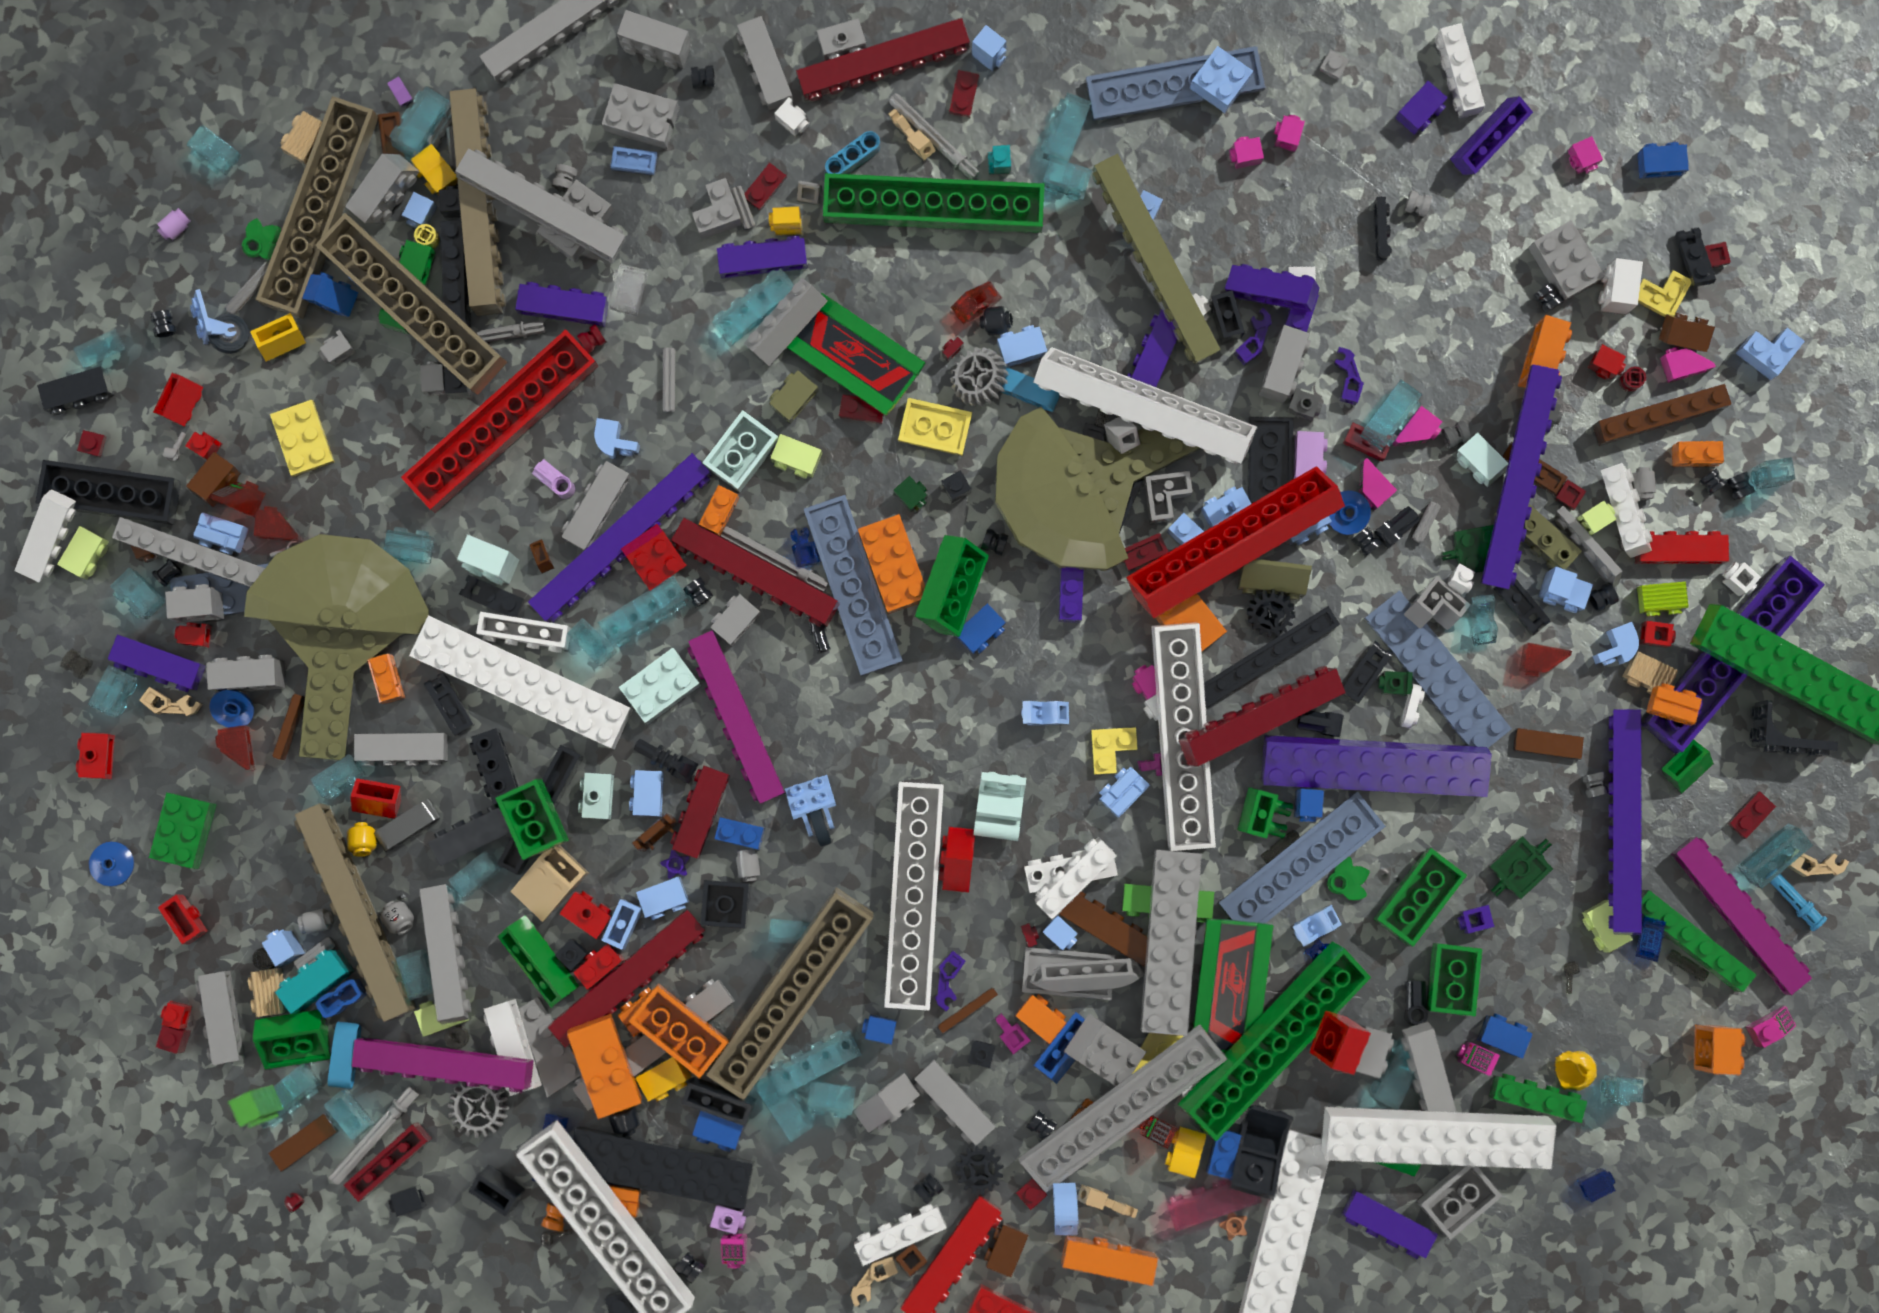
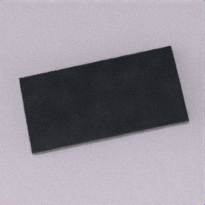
M1249 417L1248 423L1257 427L1248 450V499L1251 504L1293 480V417Z

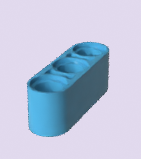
M872 131L863 133L826 161V173H832L830 168L834 165L841 167V170L838 173L832 174L852 173L879 152V136ZM873 140L876 142V145L869 148L865 146V142ZM850 153H857L859 155L856 160H849L847 158Z
M1010 368L1005 369L1008 371L1009 376L1005 377L1008 384L1002 385L1005 391L1002 393L1034 406L1042 407L1044 410L1054 412L1060 397L1059 392L1041 389L1038 384L1033 383L1035 378Z
M340 1021L336 1023L328 1074L329 1087L353 1088L356 1067H352L354 1040L361 1037V1024Z

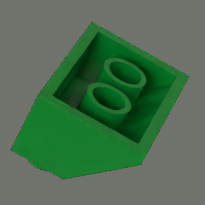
M535 779L496 797V801L522 860L569 841L542 779Z
M319 1010L255 1020L253 1042L265 1070L331 1059L328 1024Z

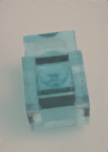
M1494 594L1471 597V605L1467 609V616L1474 646L1496 643L1498 627L1494 618L1496 602Z

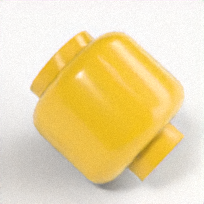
M366 822L355 823L354 827L347 830L348 851L357 857L369 856L376 849L375 829L368 826Z

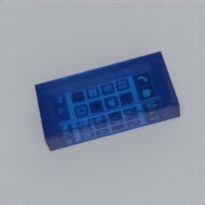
M1646 916L1643 917L1642 935H1639L1636 957L1658 962L1666 927L1665 921Z

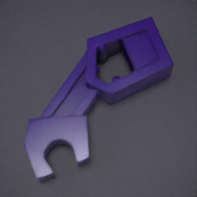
M1264 308L1259 311L1263 316V320L1258 321L1254 316L1250 319L1254 332L1256 331L1255 336H1250L1234 352V355L1244 366L1263 351L1262 346L1268 326L1272 324L1271 316ZM1251 343H1255L1256 351L1253 354L1246 347Z
M1339 347L1337 353L1342 354L1344 360L1335 359L1334 365L1346 371L1348 376L1343 383L1340 401L1356 405L1359 401L1364 382L1361 381L1354 361L1355 355L1350 349ZM1350 381L1357 385V391L1347 389Z
M954 951L939 966L938 995L935 996L937 1004L946 1012L950 1007L945 1005V998L950 997L954 1001L957 999L949 987V979H954L966 962ZM947 962L956 967L951 976H947L943 969Z

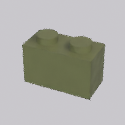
M799 370L795 374L790 373L784 380V387L781 390H775L769 398L771 400L769 403L770 407L790 424L819 391L818 386Z

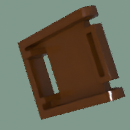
M666 813L634 840L632 844L638 851L645 852L649 848L654 850L653 844L669 831L673 834L675 832L673 828L678 822L671 814Z

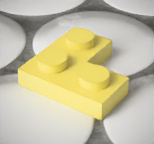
M1674 270L1670 273L1663 288L1643 279L1640 282L1638 303L1663 317H1666V314L1675 315L1691 285V281Z
M1136 727L1091 730L1094 775L1116 774L1115 751L1137 750Z

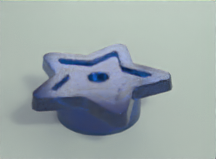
M1317 938L1314 940L1312 947L1305 949V953L1312 956V961H1314L1319 955L1318 951H1323L1330 943L1323 944Z

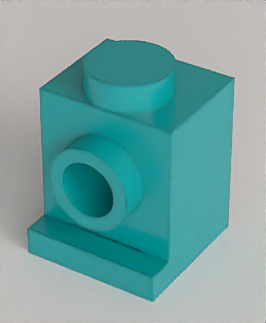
M1010 145L992 146V152H988L989 175L1011 173Z

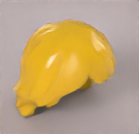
M1566 1051L1556 1057L1554 1063L1556 1067L1555 1072L1562 1089L1581 1091L1595 1080L1597 1065L1594 1059L1586 1052Z

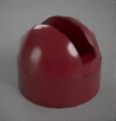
M293 1192L290 1193V1197L286 1196L284 1199V1205L290 1213L299 1209L305 1202L298 1193Z

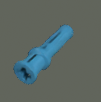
M1778 870L1767 878V881L1796 909V915L1806 921L1811 931H1815L1826 922L1827 917L1822 916L1813 907L1812 901H1806Z

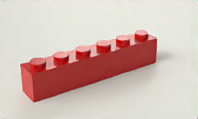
M980 1194L901 1304L900 1309L905 1313L937 1312L934 1308L938 1302L943 1304L950 1294L947 1291L952 1283L956 1285L961 1279L963 1273L960 1271L965 1264L969 1266L975 1259L976 1254H974V1251L978 1246L983 1247L990 1236L987 1233L991 1227L995 1229L1001 1222V1209Z

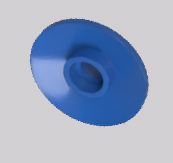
M1342 491L1340 493L1345 507L1329 516L1332 521L1330 525L1341 534H1356L1362 531L1369 523L1371 517L1370 504L1362 494L1356 491ZM1349 508L1354 511L1352 517H1348L1346 514Z
M224 689L214 694L209 704L212 717L219 724L228 728L238 729L245 727L254 716L253 703L245 694L237 690Z
M103 843L90 856V873L102 885H120L128 880L133 872V855L121 843ZM107 860L112 861L110 868L106 867Z

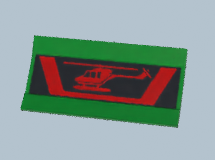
M821 293L828 301L786 348L887 416L920 374L926 363L839 303Z
M1206 919L1193 1029L1201 1025L1223 1053H1227L1263 1014L1273 924Z

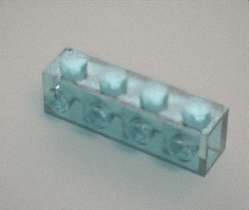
M781 268L778 271H771L765 277L766 280L760 285L758 283L753 285L745 297L735 299L731 303L732 307L727 311L722 310L714 316V321H712L713 327L729 347L759 325L792 290L794 284Z
M671 576L652 590L647 591L597 623L613 647L617 645L622 647L630 641L629 638L634 634L639 636L649 630L648 626L654 622L659 624L667 619L668 616L666 614L673 610L678 612L687 606L686 602L689 599L676 578Z
M840 1030L830 1035L831 1040L826 1043L820 1040L810 1045L812 1050L805 1054L801 1050L791 1055L792 1060L785 1064L781 1060L770 1066L772 1071L766 1074L778 1098L862 1055L850 1030L845 1033Z

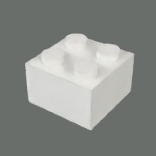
M1616 258L1603 270L1605 277L1601 280V283H1604V286L1598 298V303L1601 304L1600 311L1627 315L1638 305L1643 262Z

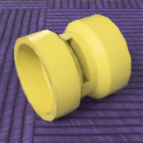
M422 224L415 229L414 238L417 243L430 246L433 249L439 245L440 237L431 225Z

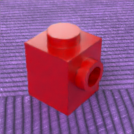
M1602 344L1597 348L1588 368L1597 372L1596 375L1602 379H1613L1616 375L1620 376L1626 366L1623 361L1626 356Z

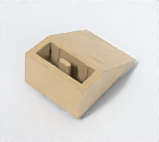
M559 845L543 852L510 892L544 922L589 872Z

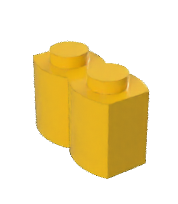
M432 144L411 159L414 167L419 170L417 176L419 178L423 176L427 180L424 185L432 195L435 192L439 195V190H445V187L458 184L456 174Z
M799 206L772 208L773 212L769 213V226L771 231H775V236L802 234Z
M1179 1126L1178 1130L1174 1129L1171 1137V1143H1174L1172 1152L1168 1151L1165 1165H1168L1167 1170L1195 1178L1207 1134Z

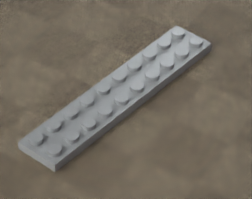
M1198 1025L1187 1033V1036H1183L1018 1158L1020 1164L1047 1193L1053 1188L1054 1183L1062 1182L1227 1060L1226 1056L1202 1026Z

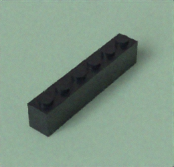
M560 745L542 778L555 809L584 757L563 745ZM511 836L497 865L516 875H521L529 858L522 860Z

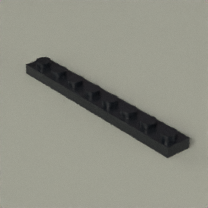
M1327 606L1204 682L1205 707L1207 708L1338 627L1340 623L1330 607Z

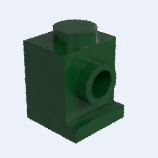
M1384 671L1382 676L1378 678V689H1381V694L1409 696L1412 694L1413 672ZM1393 679L1399 680L1398 687L1393 686Z

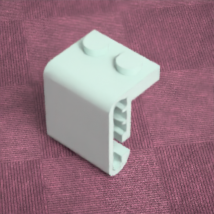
M982 772L974 827L975 836L1018 841L1026 778L1018 775L1008 776L1000 775L996 772Z

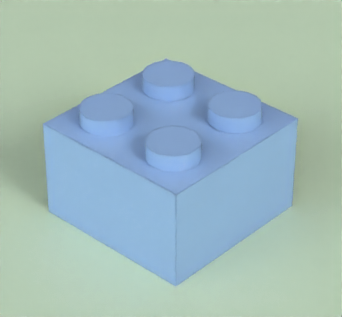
M1217 46L1192 80L1190 89L1226 113L1251 79L1253 70Z

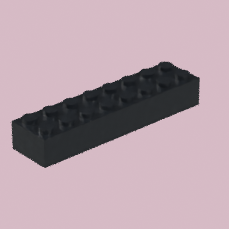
M580 1126L575 1128L573 1141L605 1182L740 1209L746 1207L755 1161L630 1136L625 1137L620 1134Z

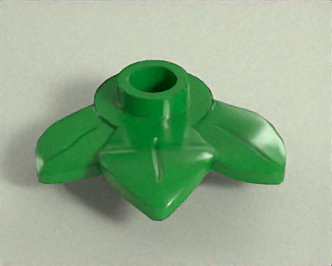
M256 218L246 226V238L242 242V250L249 257L261 256L264 259L271 260L281 228L275 225L263 227L260 220ZM252 242H255L257 244V249L255 251H252L249 248V245Z
M1347 857L1335 867L1334 873L1327 880V886L1332 893L1343 894L1349 900L1363 899L1367 896V893L1361 885L1368 878L1370 871L1361 866L1353 867L1351 857ZM1336 879L1342 881V885L1339 888L1334 884Z

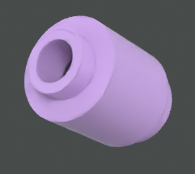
M178 208L175 211L172 210L157 224L160 227L157 231L166 240L169 237L174 240L188 227L187 224L191 221Z

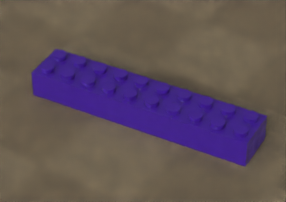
M1790 555L1778 563L1737 611V614L1781 637L1825 584ZM1702 652L1674 685L1675 691L1681 693L1683 690L1696 693L1697 698L1702 699L1696 723L1688 726L1650 714L1644 720L1642 726L1675 754L1681 753L1738 688L1747 675Z
M1264 735L1261 779L1263 785L1488 797L1492 753L1487 747Z

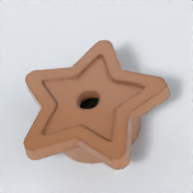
M1231 1210L1228 1212L1227 1220L1219 1224L1221 1228L1227 1231L1228 1240H1232L1236 1235H1247L1244 1228L1247 1216L1237 1217Z

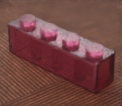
M1223 1179L1212 1183L1213 1187L1205 1190L1204 1187L1191 1190L1192 1194L1184 1197L1182 1194L1174 1195L1169 1198V1202H1166V1206L1174 1229L1179 1231L1262 1203L1261 1198L1229 1189L1230 1181L1226 1182Z

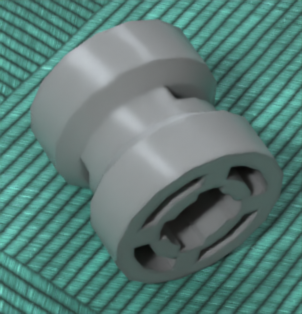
M557 164L555 168L556 177L552 180L551 187L567 192L573 184V179L576 177L578 170L568 165Z
M1411 190L1404 211L1409 213L1414 211L1419 216L1426 217L1432 196H1422L1418 192Z

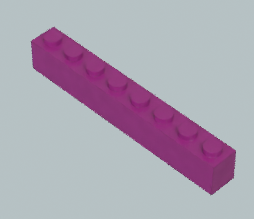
M709 631L689 640L690 647L687 648L692 660H697L699 667L696 668L700 679H705L708 685L705 691L709 700L714 699L717 707L713 709L718 720L723 719L726 727L723 728V732L727 741L732 740L735 746L731 750L736 761L741 760L744 768L740 770L745 781L750 780L753 788L749 791L754 802L759 801L760 804H764L786 794L714 631Z
M1689 838L1671 853L1672 857L1785 995H1793L1812 979L1808 974L1810 970L1802 961L1799 962L1794 957L1795 951L1788 944H1784L1779 938L1781 935L1778 930L1768 925L1765 921V914L1760 909H1755L1751 904V897L1737 887L1736 884L1738 882L1735 877L1724 871L1721 860L1717 856L1711 855L1707 850L1709 849L1708 844L1702 838Z
M365 1037L354 1040L352 1067L360 1068L359 1071L361 1072L380 1070L382 1075H394L395 1072L402 1073L404 1078H415L418 1075L423 1076V1080L437 1081V1078L445 1079V1083L458 1084V1081L466 1082V1086L479 1087L480 1084L488 1085V1089L500 1090L501 1087H507L510 1092L521 1093L524 1089L531 1087L534 1063L532 1059Z

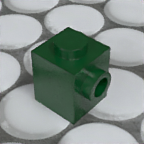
M908 476L893 490L894 495L911 513L914 510L918 512L927 504L925 501L927 499V488L920 481L916 483L911 476Z

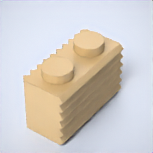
M305 111L301 115H297L292 122V130L289 134L286 133L281 140L283 152L306 165L322 121Z
M1638 651L1629 661L1623 677L1628 679L1627 683L1639 688L1641 685L1647 688V693L1651 695L1652 689L1655 686H1661V683L1672 685L1678 670Z
M282 968L251 972V977L248 978V986L250 991L253 990L254 999L251 1000V1010L253 1013H256V1017L287 1013V1008L275 993L280 988L278 985L284 980Z

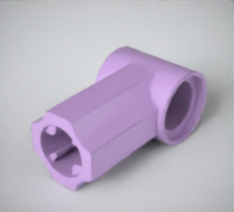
M543 459L535 466L532 475L560 498L568 499L574 495L575 486L572 481ZM562 483H568L567 490L559 492V486Z

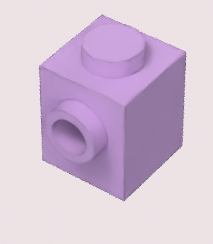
M717 1204L710 1227L736 1235L738 1229L743 1230L746 1217L743 1216L744 1210Z

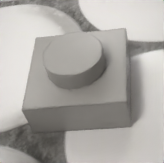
M1330 49L1319 71L1338 81L1349 59Z

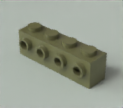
M1532 507L1530 518L1525 520L1523 529H1527L1524 542L1530 546L1529 550L1535 556H1541L1547 561L1546 565L1549 569L1559 567L1566 570L1582 550Z

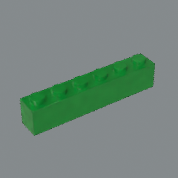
M1642 890V918L1644 920L1656 921L1654 923L1664 925L1663 935L1735 992H1744L1756 977L1753 971L1653 892Z

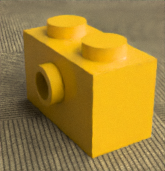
M291 313L250 331L257 348L266 362L306 344Z
M672 1057L636 1077V1080L648 1102L654 1098L658 1102L669 1096L667 1091L674 1088L678 1091L687 1086L686 1080L690 1079L692 1075L685 1066Z

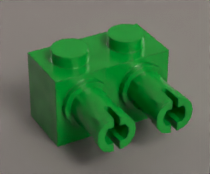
M1249 787L1237 830L1267 838L1268 834L1284 838L1286 833L1280 832V830L1287 831V825L1273 822V814L1277 813L1289 817L1292 812L1285 809L1293 810V804L1277 800L1279 795Z

